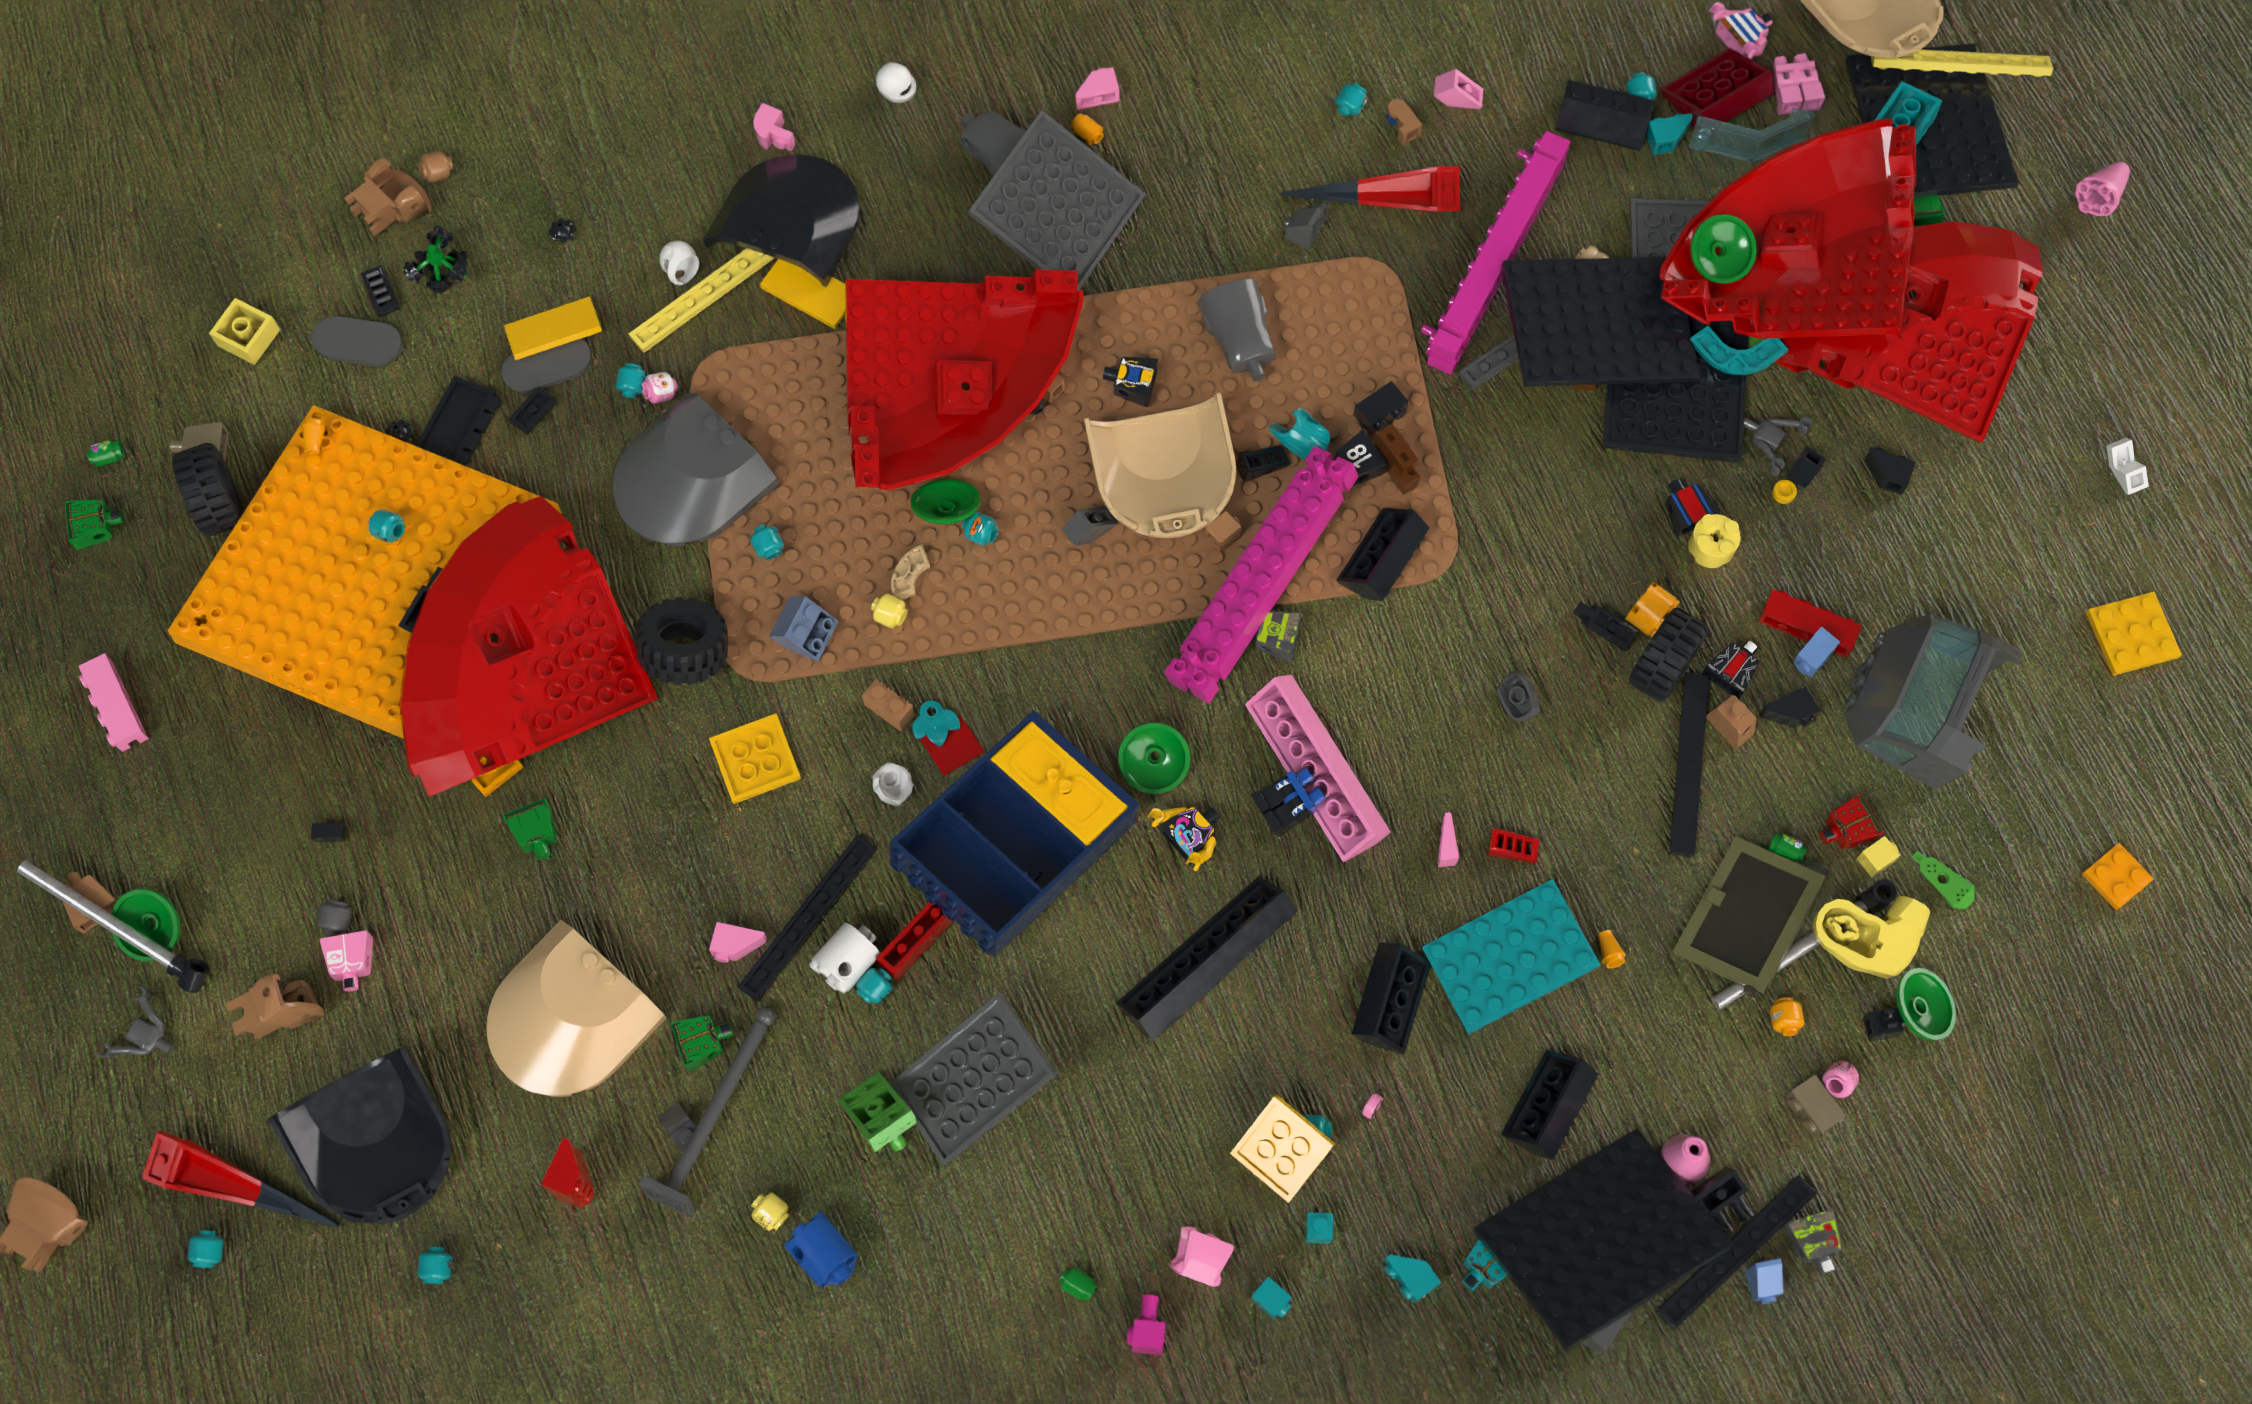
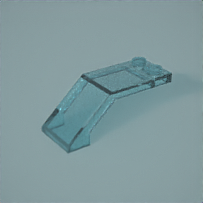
M1793 108L1790 118L1760 131L1698 116L1688 147L1694 148L1697 151H1706L1754 163L1804 141L1815 113Z

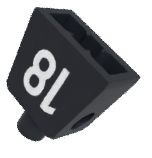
M1361 430L1335 453V460L1337 457H1340L1354 464L1358 479L1353 486L1381 476L1387 471V461L1364 430Z

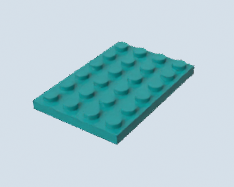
M1553 879L1422 947L1468 1035L1601 967Z

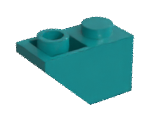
M1692 113L1685 115L1677 114L1673 117L1656 118L1649 121L1646 137L1652 155L1674 152L1690 127L1693 118Z
M1389 1255L1384 1260L1386 1264L1384 1269L1389 1277L1397 1279L1401 1285L1399 1290L1407 1301L1411 1299L1414 1304L1441 1284V1281L1426 1261Z

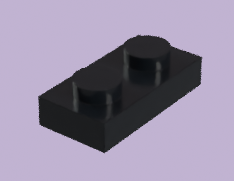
M538 386L508 420L513 426L528 435L557 404V401Z

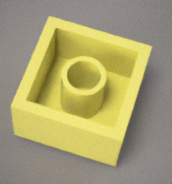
M234 298L209 334L218 347L255 365L278 334L280 328L272 316Z

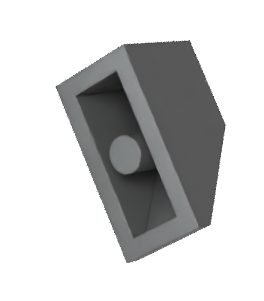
M1105 506L1077 510L1062 530L1066 533L1071 543L1075 546L1090 544L1117 526L1118 522Z

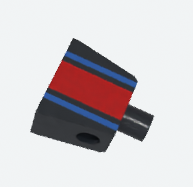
M1679 478L1668 485L1673 494L1668 496L1665 506L1677 538L1692 532L1703 516L1707 514H1720L1719 508L1699 484L1686 488Z

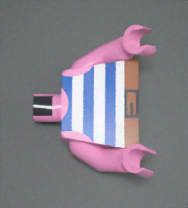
M1716 2L1709 9L1710 12L1714 13V20L1720 19L1715 33L1728 48L1745 57L1748 56L1749 59L1762 54L1767 44L1766 37L1769 31L1767 27L1772 24L1769 14L1765 13L1758 17L1752 9L1744 11L1726 10L1719 2Z

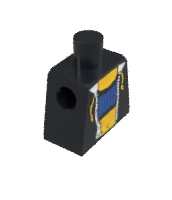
M1122 357L1118 369L1105 366L1103 380L1114 382V394L1116 396L1148 407L1158 372V359Z

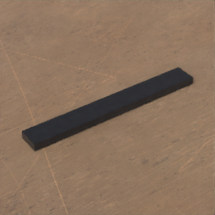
M1688 672L1684 674L1669 854L1686 857H1694L1709 675Z
M856 835L737 986L739 990L757 1003L760 1001L877 851V847L860 835Z
M1798 1175L1731 1239L1734 1242L1733 1248L1701 1267L1655 1312L1674 1331L1802 1209L1817 1192Z

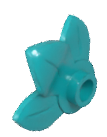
M930 700L921 705L920 716L914 721L912 727L916 739L927 735L932 743L941 747L946 740L948 730H959L960 722L953 711L943 709L938 702ZM929 708L935 709L936 714L934 716L927 714Z

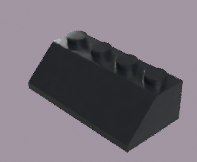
M1568 80L1555 131L1641 151L1654 100Z
M1383 508L1336 581L1367 600L1383 601L1389 594L1395 581L1400 577L1408 561L1412 558L1413 553L1423 541L1430 527L1415 510Z
M1379 943L1351 1035L1366 1044L1398 1054H1404L1431 965L1430 962L1401 943Z
M1546 1050L1504 1127L1501 1136L1534 1155L1554 1160L1599 1074L1581 1058Z

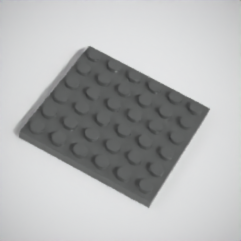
M1041 110L967 211V214L1037 269L1077 271L1078 290H1080L1146 194Z

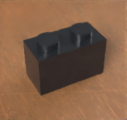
M1390 381L1356 404L1354 417L1372 435L1376 431L1384 430L1392 420L1402 418L1407 412L1408 400L1396 385Z

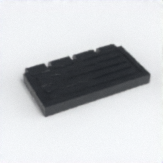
M454 376L415 446L466 466L471 458V455L466 451L474 453L482 438L476 432L485 433L492 420V416L487 413L494 415L502 400L496 397L495 391Z

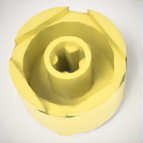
M1707 514L1703 516L1696 524L1689 539L1688 548L1690 554L1692 553L1698 564L1707 568H1718L1728 563L1733 558L1740 543L1739 525L1736 521L1723 515Z

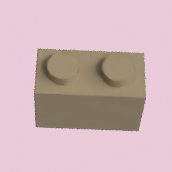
M1816 1075L1786 1095L1790 1108L1795 1113L1798 1112L1807 1131L1811 1134L1814 1133L1816 1137L1846 1117Z

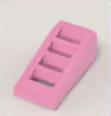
M1450 812L1445 813L1442 821L1438 867L1455 866L1459 859L1453 819Z

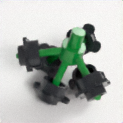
M434 226V230L428 232L426 236L431 245L427 247L426 251H416L414 256L418 263L406 261L403 272L411 282L414 281L416 284H419V280L424 276L425 270L435 271V274L430 276L429 282L426 283V287L433 289L435 293H443L447 291V288L453 287L456 281L462 282L463 279L467 278L468 270H466V267L469 263H467L466 259L468 258V253L466 251L458 252L453 249L447 255L443 254L440 249L447 247L448 242L454 239V235L448 233L441 226ZM440 265H445L450 271L448 276L453 279L451 282L448 281L446 274L440 273Z

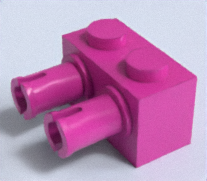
M1142 1295L1140 1318L1134 1320V1326L1129 1325L1127 1345L1132 1346V1352L1162 1356L1166 1323L1156 1320L1159 1297Z

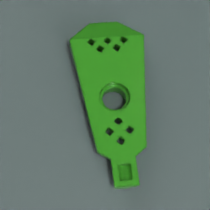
M1919 851L1912 856L1920 864L1919 871L1938 890L1952 908L1966 910L1975 900L1974 885L1935 858H1926ZM1938 876H1944L1946 883H1940Z

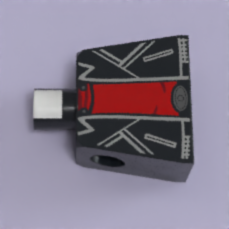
M1746 641L1742 647L1731 643L1706 665L1702 675H1709L1711 682L1728 694L1735 695L1740 700L1759 664V660L1753 657L1758 647L1751 641Z

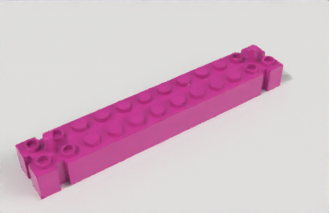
M1546 131L1542 138L1538 137L1536 140L1533 154L1522 149L1518 150L1516 157L1525 160V169L1523 173L1519 172L1514 183L1516 185L1514 190H1509L1505 199V206H1501L1496 215L1497 221L1495 225H1490L1486 234V241L1481 242L1476 254L1478 256L1476 260L1472 259L1467 269L1469 273L1466 278L1462 277L1457 288L1459 290L1457 295L1451 297L1447 314H1442L1438 322V330L1426 324L1421 329V333L1430 336L1428 341L1430 345L1426 351V354L1429 355L1428 365L1452 375L1462 353H1464L1503 280L1502 262L1515 258L1565 164L1566 154L1571 141Z
M1316 446L1313 447L1305 459L1306 469L1299 468L1179 650L1182 656L1180 659L1174 657L1165 670L1164 674L1171 685L1185 692L1189 688L1194 697L1210 704L1219 690L1218 680L1222 679L1225 681L1258 631L1259 626L1271 611L1344 500L1342 496L1343 490L1349 492L1358 479L1353 463L1340 457L1333 461L1329 452Z

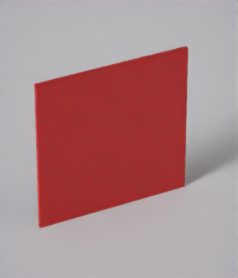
M961 715L958 716L960 729L948 730L946 740L941 747L932 743L927 735L920 739L943 776L984 753V750Z

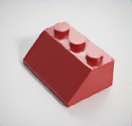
M563 1137L541 1185L556 1199L583 1210L585 1205H589L595 1193L593 1190L594 1184L583 1153L569 1139Z

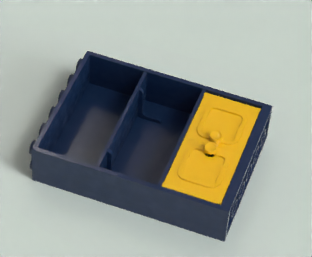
M1033 710L890 841L889 863L896 872H902L907 877V881L912 887L922 890L925 893V898L931 904H937L948 920H954L960 925V930L967 937H973L984 953H990L995 958L1135 824L1139 803Z

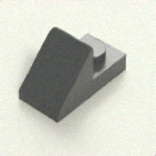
M677 1102L657 1118L683 1152L696 1127Z

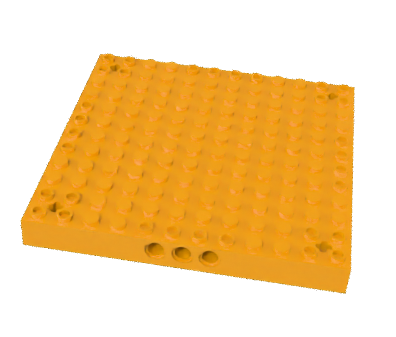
M313 405L171 624L168 632L178 645L404 739L399 701L407 643L411 633L399 627V623L421 586H427L437 567L443 569L458 545L505 506L517 501L523 503L539 496ZM309 418L322 420L324 422L323 425L326 427L320 452L315 455L305 453L302 425L304 420ZM544 498L561 514L558 503ZM380 509L397 513L404 521V533L401 538L393 543L376 539L369 532V519Z

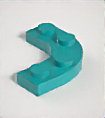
M1709 326L1690 338L1694 348L1707 363L1717 370L1733 375H1748L1759 372L1788 352V348L1779 338L1764 339L1756 346L1747 350H1736L1724 344Z

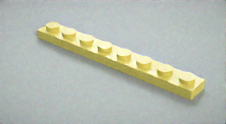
M1920 50L1913 54L1896 58L1871 56L1873 67L1880 69L1899 68L1902 70L1921 69L1924 71L1943 70L1945 72L2006 73L2016 76L2026 74L2037 77L2043 75L2051 76L2053 70L2050 56Z
M746 248L630 332V338L645 353L775 257Z

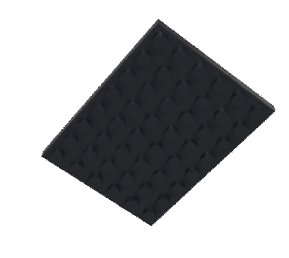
M1975 43L1921 49L1978 53ZM1870 55L1846 56L1845 64L1862 124L1876 119L1902 81L1942 100L1936 118L1916 145V186L1913 198L2017 188L2019 181L1984 72L1902 70L1899 68L1880 69L1873 67Z
M1666 257L1504 260L1501 268L1524 387L1697 382L1700 378L1694 345L1690 341L1692 336L1687 313L1661 298L1664 281L1660 279L1659 274L1661 265Z
M1687 314L1692 337L1709 326L1728 347L1736 350L1748 349V336L1735 332L1732 321H1711L1710 325H1707ZM1694 348L1700 378L1697 382L1607 384L1602 448L1740 463L1743 447L1746 375H1733L1717 370L1707 363Z
M1638 1129L1633 1130L1473 1228L1474 1234L1566 1352L1727 1252L1734 1245V1242L1701 1203L1694 1199L1695 1196Z

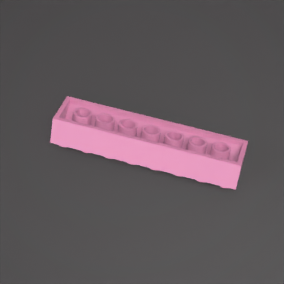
M1293 676L1274 677L1245 706L1287 773L1290 771L1297 773L1307 768L1315 780L1305 786L1306 791L1309 793L1319 787L1327 799L1317 806L1319 811L1313 815L1341 860L1346 862L1375 846L1391 831Z

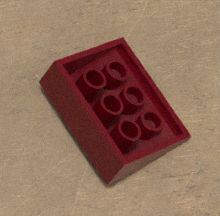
M1728 48L1660 88V92L1679 114L1692 113L1693 118L1690 127L1705 135L1760 101H1763L1774 93L1770 70Z

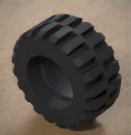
M203 443L177 452L172 457L173 472L175 473V479L184 503L196 527L205 536H213L233 529L243 514L242 504L234 481L218 449L212 443Z
M676 597V600L666 599L661 604L656 603L650 607V610L647 609L637 622L636 649L638 662L644 671L649 672L651 677L656 680L660 678L663 683L668 684L672 682L674 685L688 683V685H692L699 680L703 682L708 679L709 675L714 676L725 664L728 654L726 621L713 606L709 607L708 603L704 601L698 602L695 598L687 600L683 599V597ZM675 638L696 640V642L684 645L673 644L667 641Z
M1673 608L1640 656L1630 674V684L1656 701L1664 702L1674 690L1702 646L1710 630L1708 625L1681 608Z

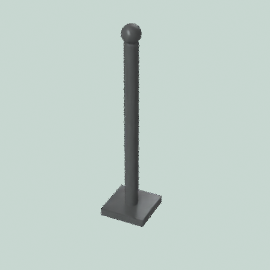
M762 1007L757 1011L756 1021H754L665 1185L643 1175L639 1184L647 1198L680 1214L691 1217L695 1209L690 1198L678 1191L763 1038L767 1026H770L775 1021L776 1016L772 1008Z

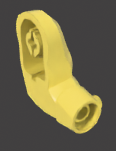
M1899 896L1890 907L1883 921L1874 915L1866 913L1848 900L1836 899L1825 904L1815 915L1813 930L1816 940L1820 945L1847 967L1889 979L1898 976L1914 957L1920 939L1924 934L1930 911L1926 905L1913 898Z

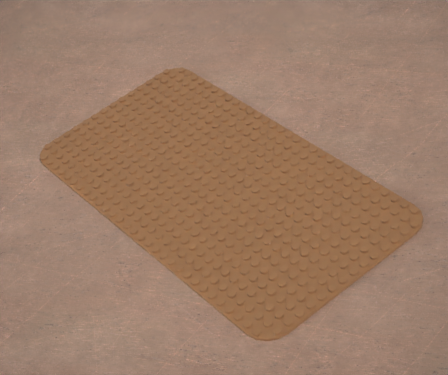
M1348 257L1083 296V305L1068 358L1058 372L1065 379V391L1051 403L1043 396L1042 399L1046 403L1042 412L1037 415L1029 414L999 445L953 473L892 491L855 486L850 459L851 435L848 434L846 330L733 346L713 352L699 364L692 376L690 393L699 395L759 453L779 482L777 487L729 527L708 539L715 608L724 617L728 630V654L725 661L738 675L754 682H776L1200 618L1299 468L1305 470L1307 467L1305 460L1290 452L1273 435L1268 427L1272 424H1279L1286 429H1292L1297 422L1293 411L1303 408L1330 433L1327 452L1331 454L1333 461H1335L1337 450L1361 430L1365 431L1375 445L1377 433L1379 432L1376 431L1370 435L1354 417V409L1356 404L1390 381L1407 398L1408 406L1406 414L1399 420L1394 419L1389 422L1387 427L1393 424L1419 459L1418 465L1414 467L1421 476L1419 486L1403 495L1386 471L1381 476L1352 486L1349 492L1343 490L1342 496L1344 500L1274 606L1356 594L1339 584L1336 579L1383 508L1415 510L1430 527L1392 588L1419 585L1439 578L1451 567L1457 554L1458 532L1406 295L1398 275L1385 263L1372 258ZM1254 279L1257 281L1267 308L1266 326L1275 351V360L1262 366L1265 373V378L1262 380L1253 381L1249 371L1242 373L1231 372L1215 337L1206 331V327L1201 319L1202 314L1197 302L1207 291L1237 280ZM1122 357L1158 359V372L1149 406L1144 407L1114 394V382L1103 380L1105 366L1118 369ZM962 383L961 388L967 391L969 390V385ZM1221 392L1235 462L1239 454L1281 445L1289 462L1288 467L1248 481H1243L1236 466L1233 493L1220 515L1227 511L1231 516H1236L1241 523V536L1220 553L1204 537L1205 527L1197 532L1181 537L1156 538L1137 533L1117 520V526L1090 544L1075 546L1071 543L1066 533L1062 530L1077 510L1105 506L1097 486L1084 423L1085 418L1099 422L1132 419L1191 407L1214 397L1216 393ZM859 437L861 443H867L866 437ZM1273 454L1272 457L1274 461L1278 462L1275 454ZM941 479H956L973 485L979 491L981 500L980 507L976 512H981L995 519L996 526H998L996 539L993 543L980 546L965 538L964 529L962 528L963 521L949 525H938L920 519L911 509L910 500L912 494L920 486ZM762 524H766L767 527H777L784 541L782 554L771 560L759 558L750 542V537L755 533L754 529ZM923 544L930 568L923 571L917 578L915 584L916 595L903 599L906 609H908L904 622L901 626L897 625L894 628H888L876 622L871 610L872 603L877 597L881 598L884 594L892 595L891 578L900 562L899 560L908 551ZM790 596H806L839 621L819 661L811 660L790 651L769 637Z

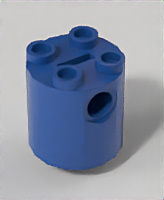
M821 1211L810 1220L811 1223L808 1225L802 1223L792 1232L794 1236L784 1244L786 1250L819 1289L829 1284L839 1286L852 1275L858 1257L857 1252Z

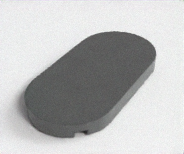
M332 316L318 323L312 333V343L316 351L322 357L335 361L381 367L397 359L403 347L399 332L393 326L381 322Z
M578 339L519 360H515L513 354H511L502 366V378L506 386L512 391H517L520 394H530L538 386L545 389L584 374L592 360L591 351L583 339Z

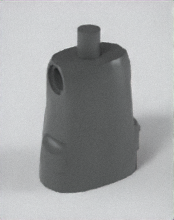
M986 111L977 118L966 113L960 121L965 127L960 136L962 146L968 153L980 161L992 176L1026 131L997 112Z
M1254 279L1237 280L1220 285L1204 293L1197 302L1202 314L1201 319L1206 327V331L1214 336L1219 344L1231 372L1242 373L1249 371L1253 381L1265 378L1262 366L1275 360V351L1266 326L1267 308L1257 281Z

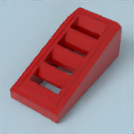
M1492 828L1488 856L1536 864L1539 839ZM1499 839L1503 840L1502 848L1498 847ZM1508 841H1512L1511 851L1507 850ZM1517 842L1522 843L1521 853L1516 852ZM1527 844L1531 845L1530 855L1525 854Z

